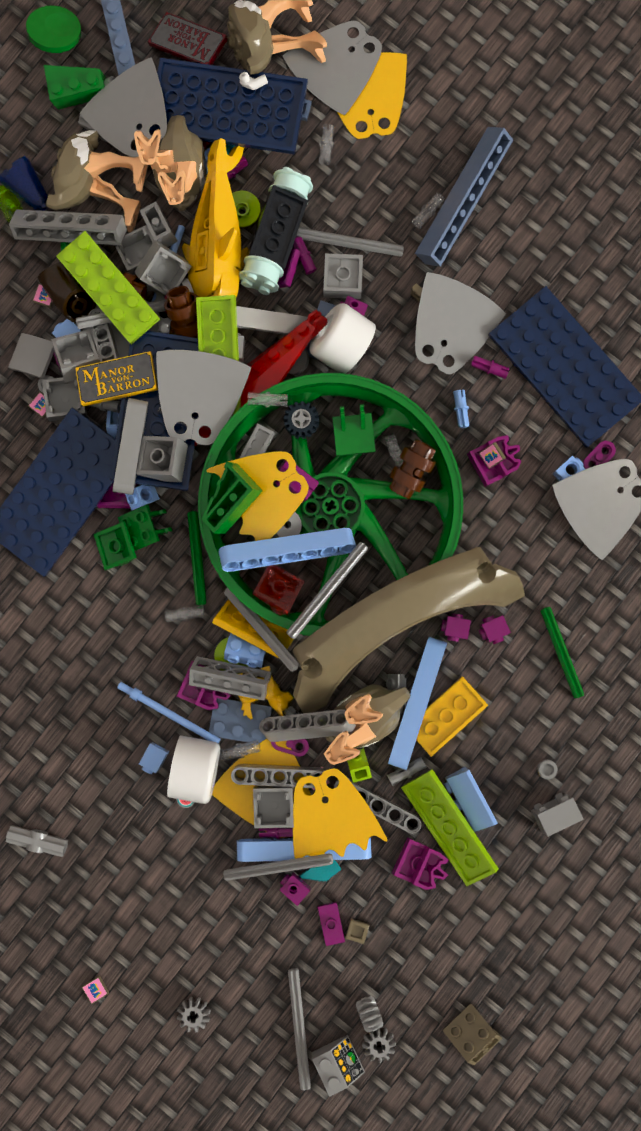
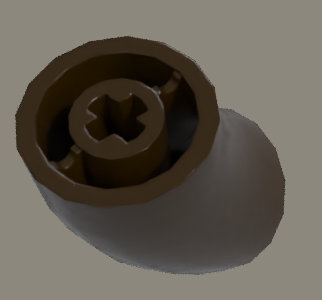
M61 262L48 267L37 277L54 305L71 322L76 323V318L87 316L91 310L96 308L94 300Z

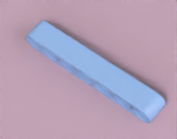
M340 528L226 545L221 547L218 553L223 571L232 572L349 554L356 547V543L350 528Z
M428 637L410 693L411 696L407 702L388 761L389 765L404 770L408 768L447 642Z
M371 837L368 840L366 850H363L354 843H350L347 845L343 857L333 850H327L324 854H332L333 860L372 858ZM293 838L237 840V861L240 862L295 859Z

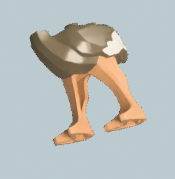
M244 0L231 4L228 7L227 28L229 37H227L229 48L234 50L237 62L240 61L242 67L250 75L258 74L270 63L272 54L303 48L310 52L320 63L326 62L323 48L327 47V42L315 30L299 37L283 34L271 35L270 28L274 19L282 11L289 8L296 10L305 22H312L309 7L313 5L312 0H268L264 5L258 7L255 3Z
M184 115L171 116L167 124L166 134L162 139L159 129L154 131L150 140L139 130L135 131L134 138L141 163L151 165L155 182L160 191L166 196L169 205L178 208L182 212L197 198V194L203 190L207 171L202 140L188 130Z
M89 130L82 133H74L63 143L62 149L59 148L58 162L51 172L55 194L48 195L46 206L55 211L66 210L80 205L90 195L99 197L121 206L124 211L125 225L127 226L128 233L134 231L141 202L123 197L112 184L103 181L98 175L115 167L130 168L133 172V183L136 185V190L141 192L148 165L141 163L139 156L130 157L112 152H94L99 145L98 138L100 135L97 131Z
M371 684L344 698L334 710H346V720L349 724H356V727L350 734L348 731H343L338 736L326 737L327 741L332 742L324 753L328 762L335 765L353 759L360 754V750L356 748L368 747L392 733L399 725L401 708L411 696L408 689L403 687L389 690L381 685Z

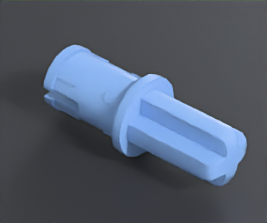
M461 390L453 391L458 427L467 428L469 427L467 412L469 406L466 403L465 390H462V392Z

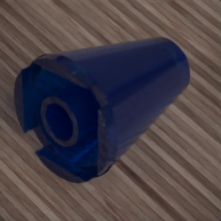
M26 156L12 163L13 167L9 170L6 168L0 174V183L32 209L44 211L48 208L46 206L48 194L30 159Z

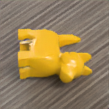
M270 666L261 668V670L271 671ZM271 675L265 699L268 700L272 709L279 716H283V711L287 709L288 703L293 700V696L290 692H282ZM238 695L242 703L241 710H244L243 716H247L252 720L251 703L259 700Z

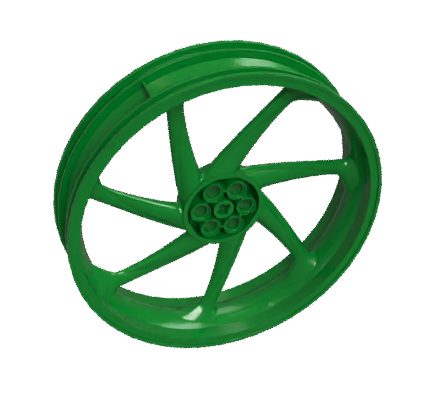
M319 373L300 376L276 384L256 395L229 419L212 444L206 458L198 492V516L204 546L210 561L228 589L244 605L257 615L283 628L289 629L302 612L288 613L264 600L244 582L239 575L240 570L232 572L223 571L218 551L226 545L222 542L221 535L214 534L201 520L210 498L215 494L218 487L216 484L220 479L219 475L209 473L206 470L235 460L237 444L245 433L259 420L281 406L294 405L295 402L301 403V401H304L306 404L311 403L320 396L352 397L383 408V415L373 423L374 440L391 425L413 430L422 442L436 449L433 460L436 462L435 465L442 484L439 490L422 488L421 492L414 491L410 498L411 500L434 503L443 522L439 543L429 565L452 557L457 547L463 519V490L457 462L441 430L416 403L404 394L378 381L343 373ZM291 436L292 457L296 465L319 482L317 487L325 489V493L322 496L316 495L313 491L310 497L301 503L295 511L299 515L302 524L299 534L340 529L336 526V521L344 519L347 522L344 528H350L353 536H355L358 530L367 538L385 561L396 581L407 576L408 573L395 549L365 501L368 499L408 498L390 489L392 482L347 477L348 472L362 454L336 456L316 475L312 466L307 439L300 437L297 439L295 436ZM339 485L345 489L344 493L340 495L334 492V488ZM346 502H353L355 509L351 511L346 510L344 507ZM333 503L336 509H331L330 512L327 511L326 504L330 505ZM308 504H314L317 507L314 513L306 511ZM319 520L327 522L328 525L325 529H319L316 526ZM348 554L328 557L319 591L345 561ZM332 594L299 634L310 636L329 622L324 619V613Z

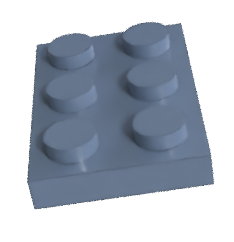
M216 699L219 707L212 710L209 727L211 734L219 738L259 744L267 739L260 731L259 725L263 719L271 717V706L251 703L253 719L250 720L247 716H243L244 710H241V701Z

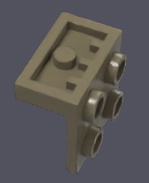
M472 1004L464 1009L443 1030L464 1059L473 1066L502 1039L501 1035L492 1029Z

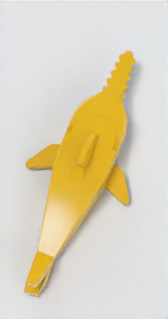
M222 138L215 140L210 147L207 160L208 174L196 212L190 245L184 243L182 246L185 259L192 266L188 271V280L197 297L235 295L237 297L240 280L239 272L245 265L243 261L249 250L247 247L241 248L240 226L227 172L231 171L242 158L244 147L235 146L227 154L226 142Z

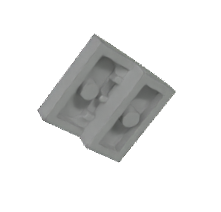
M21 333L8 368L44 379L54 353L52 342Z

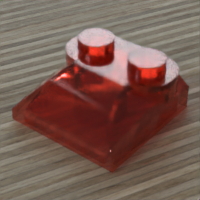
M271 565L266 568L253 595L271 606L275 614L287 615L305 581L276 565Z

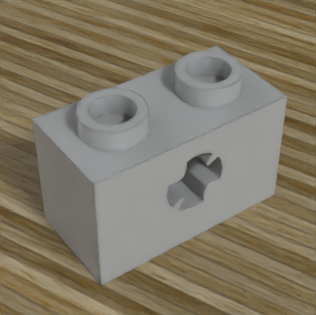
M156 201L139 210L154 240L166 247L178 242Z

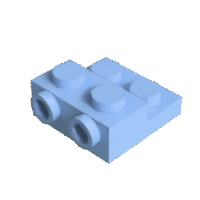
M230 633L224 652V660L233 664H246L251 668H262L266 651Z

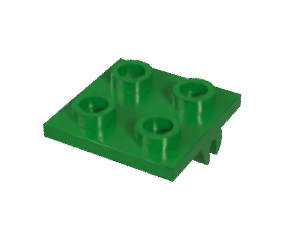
M361 404L360 415L345 416L344 406H341L340 416L332 417L336 456L376 452L372 414H365L364 404Z
M144 505L118 517L119 523L126 522L134 551L160 541L159 535L168 534V532L173 531L172 527L155 530L151 519L167 514L166 509L150 512L149 505Z

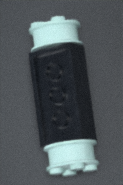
M283 167V169L274 172V184L268 189L269 193L247 256L243 261L245 267L243 271L239 272L241 285L256 289L264 295L277 292L279 289L278 280L284 274V269L308 204L307 195L313 190V184L309 176L295 172L289 167Z

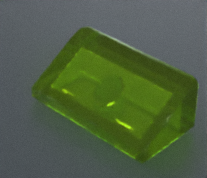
M10 184L0 186V208L8 223H10L16 209L23 210Z

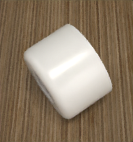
M340 303L325 316L328 323L311 340L309 350L315 358L336 372L346 374L357 364L373 339L376 325L349 305Z
M179 736L168 781L167 796L169 798L206 804L210 801L220 758V745L217 742Z

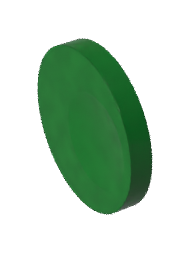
M60 6L40 7L34 10L27 18L26 31L28 39L35 47L49 53L66 52L74 48L80 41L81 25L79 19L66 8Z

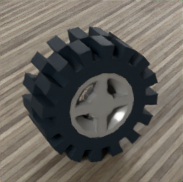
M301 401V403L295 402L294 405H290L289 409H286L284 416V425L287 432L297 439L299 437L306 439L305 437H311L313 433L315 434L319 426V414L316 408L312 407L310 403H304V401Z

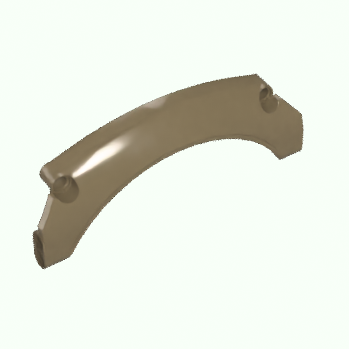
M475 547L415 571L359 601L294 647L293 653L302 670L299 671L293 696L303 714L313 713L325 707L337 686L359 662L383 643L404 630L431 617L459 608L478 605L506 607L525 596L519 575L516 571L500 565H492L482 548Z

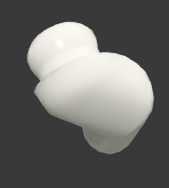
M243 72L239 76L240 84L251 90H256L268 84L265 74L255 79L249 77L247 72Z

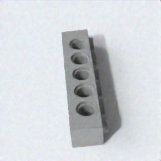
M16 209L9 223L14 239L72 242L86 231L96 244L121 245L127 231L123 215Z

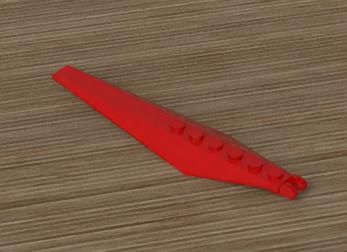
M314 310L305 321L247 364L251 367L241 394V407L259 393L283 382L310 340L327 325V318L322 316L320 311ZM202 426L199 429V435L202 438H208L211 435V429L208 426Z

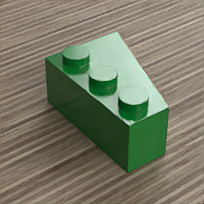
M44 65L49 99L58 110L89 102L105 87L104 81L106 77L99 68Z
M226 462L224 473L216 484L218 487L215 494L210 498L201 519L214 534H226L263 491L237 463Z

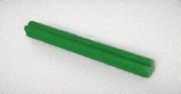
M191 511L187 515L196 605L201 606L206 605L207 602L199 518L197 511Z
M551 607L543 608L540 612L574 698H580L584 696V692Z

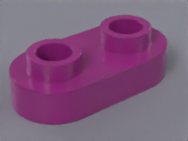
M610 441L600 442L583 460V467L585 469L590 468L589 462H593L595 466L609 462L616 453L614 444ZM603 448L607 450V454L602 453Z
M306 739L287 741L286 746L292 750L279 747L275 742H271L274 749L298 757L304 756L309 749V743ZM297 743L303 744V748L301 750H298L296 748Z

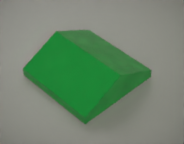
M121 522L94 534L104 570L127 564L137 558L126 522Z

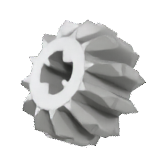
M364 997L356 1002L359 1017L367 1033L374 1032L383 1027V1020L374 997Z
M193 997L189 998V1003L183 1000V1007H178L177 1011L180 1014L177 1016V1020L182 1021L180 1024L181 1028L186 1025L188 1026L187 1032H190L191 1028L194 1029L195 1033L198 1032L199 1027L204 1029L206 1027L205 1022L210 1020V1017L207 1015L210 1014L211 1010L205 1008L207 1006L206 1001L200 1004V997L197 998L196 1002H194ZM191 1011H194L195 1014L197 1013L196 1018H193V1015L190 1016Z
M379 1028L376 1032H369L370 1035H364L366 1042L362 1043V1047L366 1049L364 1052L366 1056L371 1055V1061H374L377 1057L378 1062L381 1063L382 1057L389 1060V1054L395 1053L392 1047L396 1046V1041L392 1040L394 1038L393 1033L387 1034V1028H384L382 1032ZM378 1041H381V1047H377Z

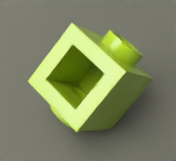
M364 748L358 749L360 754L357 757L347 760L353 783L372 778Z

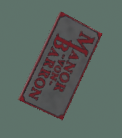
M166 12L147 42L151 47L186 61L212 65L228 38L225 34Z

